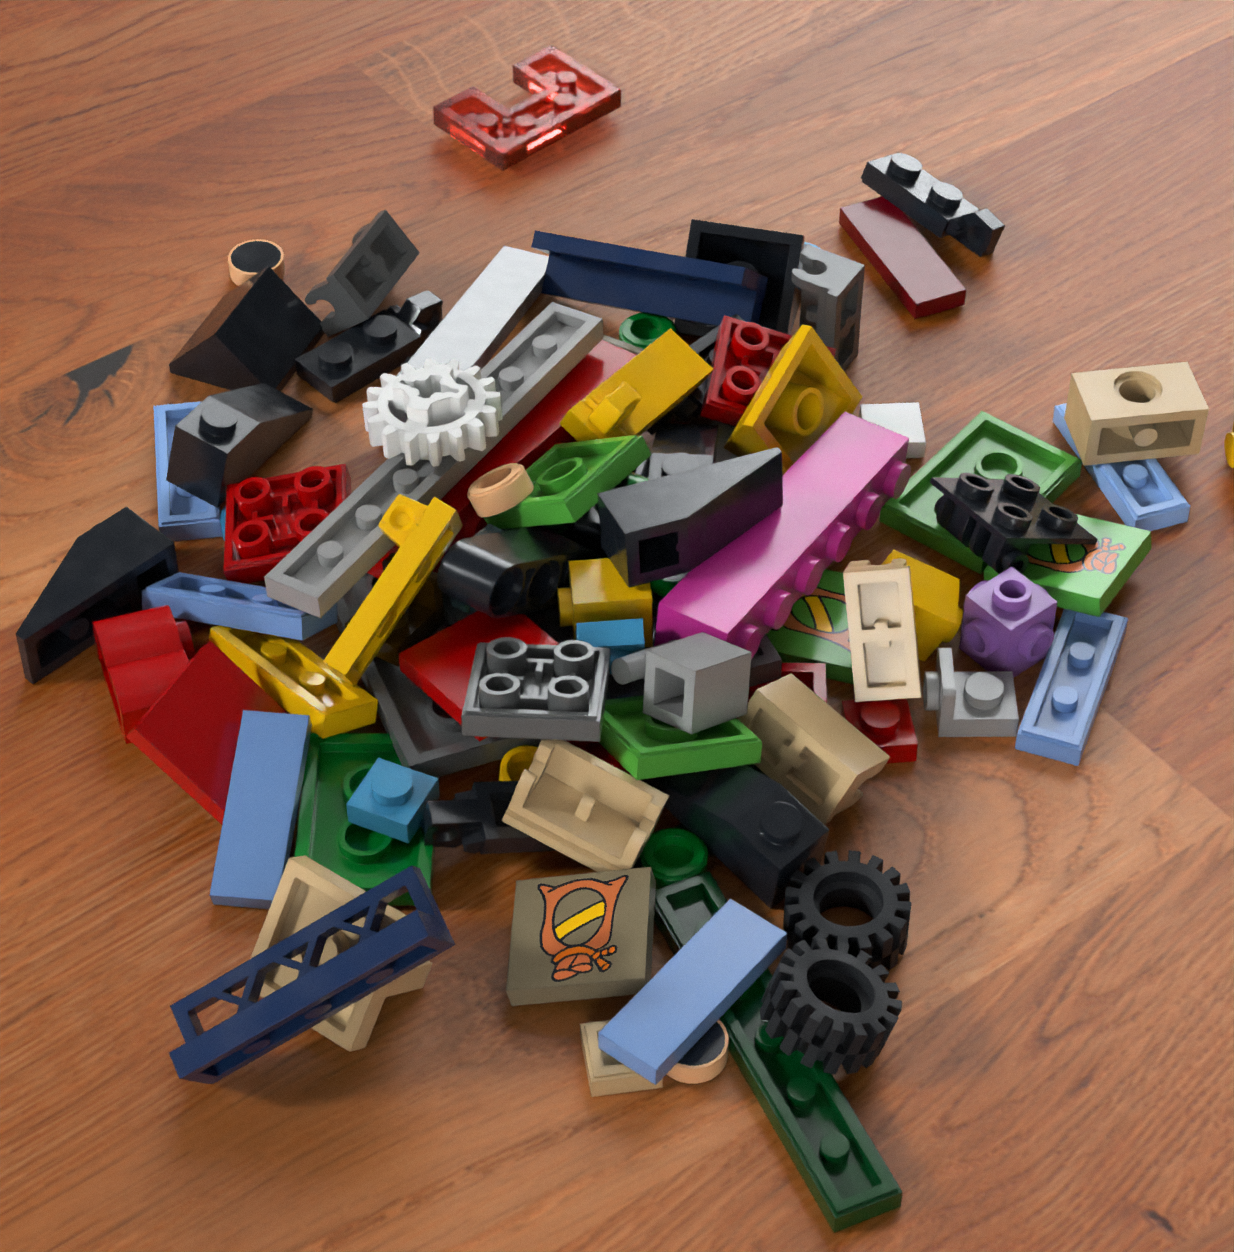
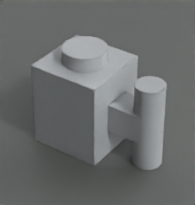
M701 632L617 658L612 662L611 672L619 684H627L644 679L643 713L689 734H694L747 714L752 652Z

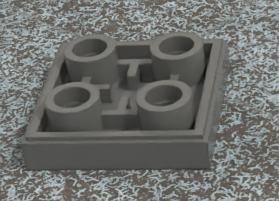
M503 637L495 639L490 643H477L461 715L462 736L600 742L610 675V649H607V647H593L591 644L581 640H568L558 645L525 644V642L517 638Z

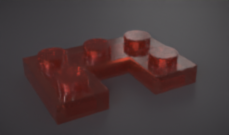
M550 45L512 65L513 83L532 96L507 109L472 86L434 106L433 118L434 125L504 171L621 107V89Z

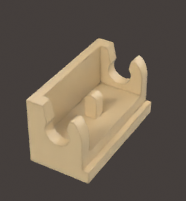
M901 558L893 559L891 563L883 565H871L869 560L850 561L843 572L855 702L921 698L922 690L910 566H907L906 560Z
M792 673L756 689L748 702L747 714L738 718L741 723L762 740L761 763L754 765L769 778L780 783L823 824L828 823L833 816L856 803L864 794L858 789L861 784L879 773L890 759L889 755Z
M542 739L529 770L524 769L517 783L502 822L596 872L633 869L655 829L669 795L641 780H636L628 773L565 740Z

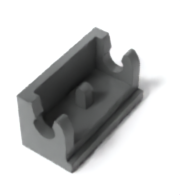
M386 209L379 212L371 223L358 230L352 239L353 245L326 277L327 280L315 285L305 297L307 305L315 304L318 300H326L334 307L335 311H331L320 323L323 332L328 337L368 320L420 253Z
M808 244L800 252V262L803 264V270L792 269V282L801 288L799 328L802 324L812 326L826 346L836 349L835 359L845 371L858 355L865 265Z

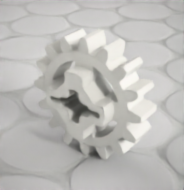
M430 358L426 359L424 368L415 370L413 366L405 363L401 365L402 374L398 377L383 373L380 376L381 387H369L366 391L368 402L363 403L365 429L369 432L370 444L372 447L383 445L384 457L388 459L404 453L406 465L413 466L421 459L429 460L431 465L435 467L440 465L442 456L451 455L455 460L461 462L465 460L464 449L470 447L474 450L483 451L486 449L485 436L497 437L499 434L498 421L502 420L500 392H496L495 379L493 377L481 378V368L476 365L461 371L459 360L452 359L445 365L436 364L434 359Z

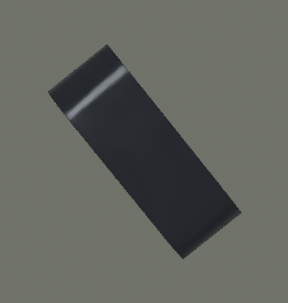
M545 526L523 527L464 538L455 542L441 561L437 574V584L443 593L494 619H501L558 606L557 588L569 587L568 561L597 559V555L592 549Z

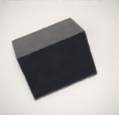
M691 219L685 257L745 267L767 277L768 281L758 325L791 335L801 301V288L792 282V269L803 270V264L800 262V252L804 249V235ZM676 319L674 323L676 333L703 337L716 328L714 326Z
M268 266L223 296L170 362V373L228 390L265 383L281 392L296 372L295 359L311 351L324 335L320 325L322 321Z

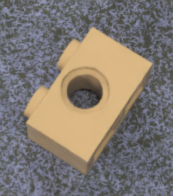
M1188 362L1072 373L1064 419L1083 466L1199 454L1209 408Z

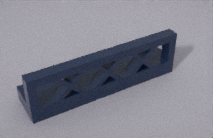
M534 231L531 247L549 254L542 294L714 327L721 324L724 315L732 317L734 314H738L746 322L759 323L768 278L750 269Z
M413 865L409 866L170 1005L185 1040V1044L169 1052L179 1079L214 1084L456 945L421 869ZM409 892L417 910L379 931L387 904L402 894ZM367 915L363 928L352 925V923ZM340 930L360 935L358 944L318 966L328 937ZM306 951L302 963L292 960L295 956ZM280 965L299 970L297 979L258 1001L266 974ZM245 986L242 997L231 994ZM219 1000L239 1005L235 1015L204 1032L197 1013Z

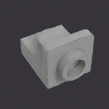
M938 648L935 671H925L923 678L925 711L936 712L938 737H1016L1019 716L1013 672H954L952 649Z

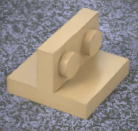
M305 855L289 858L251 958L366 891ZM387 904L379 931L406 915ZM367 915L352 923V925L363 928ZM340 930L328 937L318 966L358 944L360 935ZM306 951L295 956L292 960L302 963ZM427 961L311 1028L349 1052L366 1048L385 997L423 988L433 963ZM280 965L266 974L260 996L264 998L297 979L299 970Z

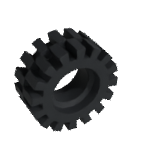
M837 850L826 852L824 865L822 866L815 857L805 861L804 873L796 869L790 877V887L786 886L783 931L787 933V949L789 948L792 951L795 944L803 940L811 947L814 939H826L829 949L833 950L837 941L849 944V955L857 958L862 950L872 956L868 963L870 968L874 969L882 964L890 971L898 963V954L903 955L905 952L912 902H909L910 890L907 883L900 884L901 874L894 867L882 873L883 859L872 855L868 864L860 863V851L849 850L848 861H839ZM834 907H852L864 911L873 920L859 926H841L826 920L821 913Z
M814 939L811 947L803 940L796 943L792 951L788 948L783 954L763 994L760 1016L761 1020L769 1021L765 1030L771 1039L783 1036L784 1039L779 1048L788 1056L795 1050L803 1053L804 1056L800 1064L811 1069L816 1060L823 1062L824 1073L836 1074L841 1064L847 1074L857 1073L861 1065L867 1069L874 1063L876 1057L879 1056L899 1019L898 1016L902 1010V1001L896 1000L900 993L896 982L884 983L889 972L882 965L874 969L870 968L868 963L872 956L861 950L856 958L848 954L849 944L837 941L834 949L831 950L826 939ZM821 1001L827 1002V1003H829V1004L835 1006V1007L838 1008L840 1011L835 1010V1009H833V1008L827 1006L826 1004H824V1003L821 1002Z

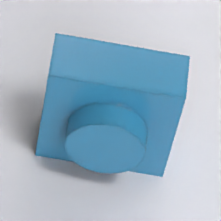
M643 618L576 623L575 640L585 641L593 647H607V649H610V674H612L611 665L615 659L644 650Z
M378 757L346 804L348 822L409 844L420 827V820H422L426 809V803L438 800L440 797L439 778Z

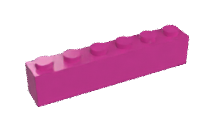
M844 412L782 476L783 506L688 572L659 602L654 646L704 632L752 652V660L763 636L772 628L779 629L783 626L793 604L803 594H812L820 582L823 571L833 561L840 562L843 560L854 537L862 529L869 530L872 528L880 514L881 508L890 498L897 499L901 496L911 473V466L905 463L909 438Z

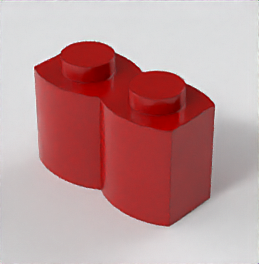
M169 605L92 622L101 671L126 744L132 743L126 735L188 664V659L193 658L195 655L187 621L176 623Z

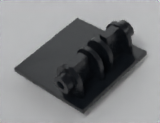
M961 473L959 478L932 477L930 483L944 494L937 500L934 507L938 524L957 538L965 547L970 548L976 556L982 557V560L998 574L1010 567H1014L1022 574L1029 563L1026 555L1031 544L1096 545L1098 540L1077 523L1078 516L1065 507L1051 503L1039 493V485L1026 477L1008 474L1005 476V479H986L972 473Z

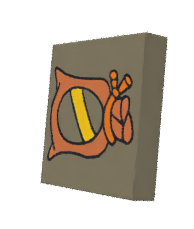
M642 867L516 880L506 993L511 1006L637 994L651 980L656 880L652 868Z

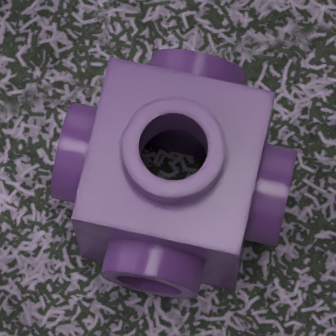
M1010 567L989 581L983 580L977 583L966 594L963 604L964 613L959 649L988 672L1012 671L1014 678L1046 657L1054 639L1053 627L1057 601L1043 587L1034 584L1014 567Z

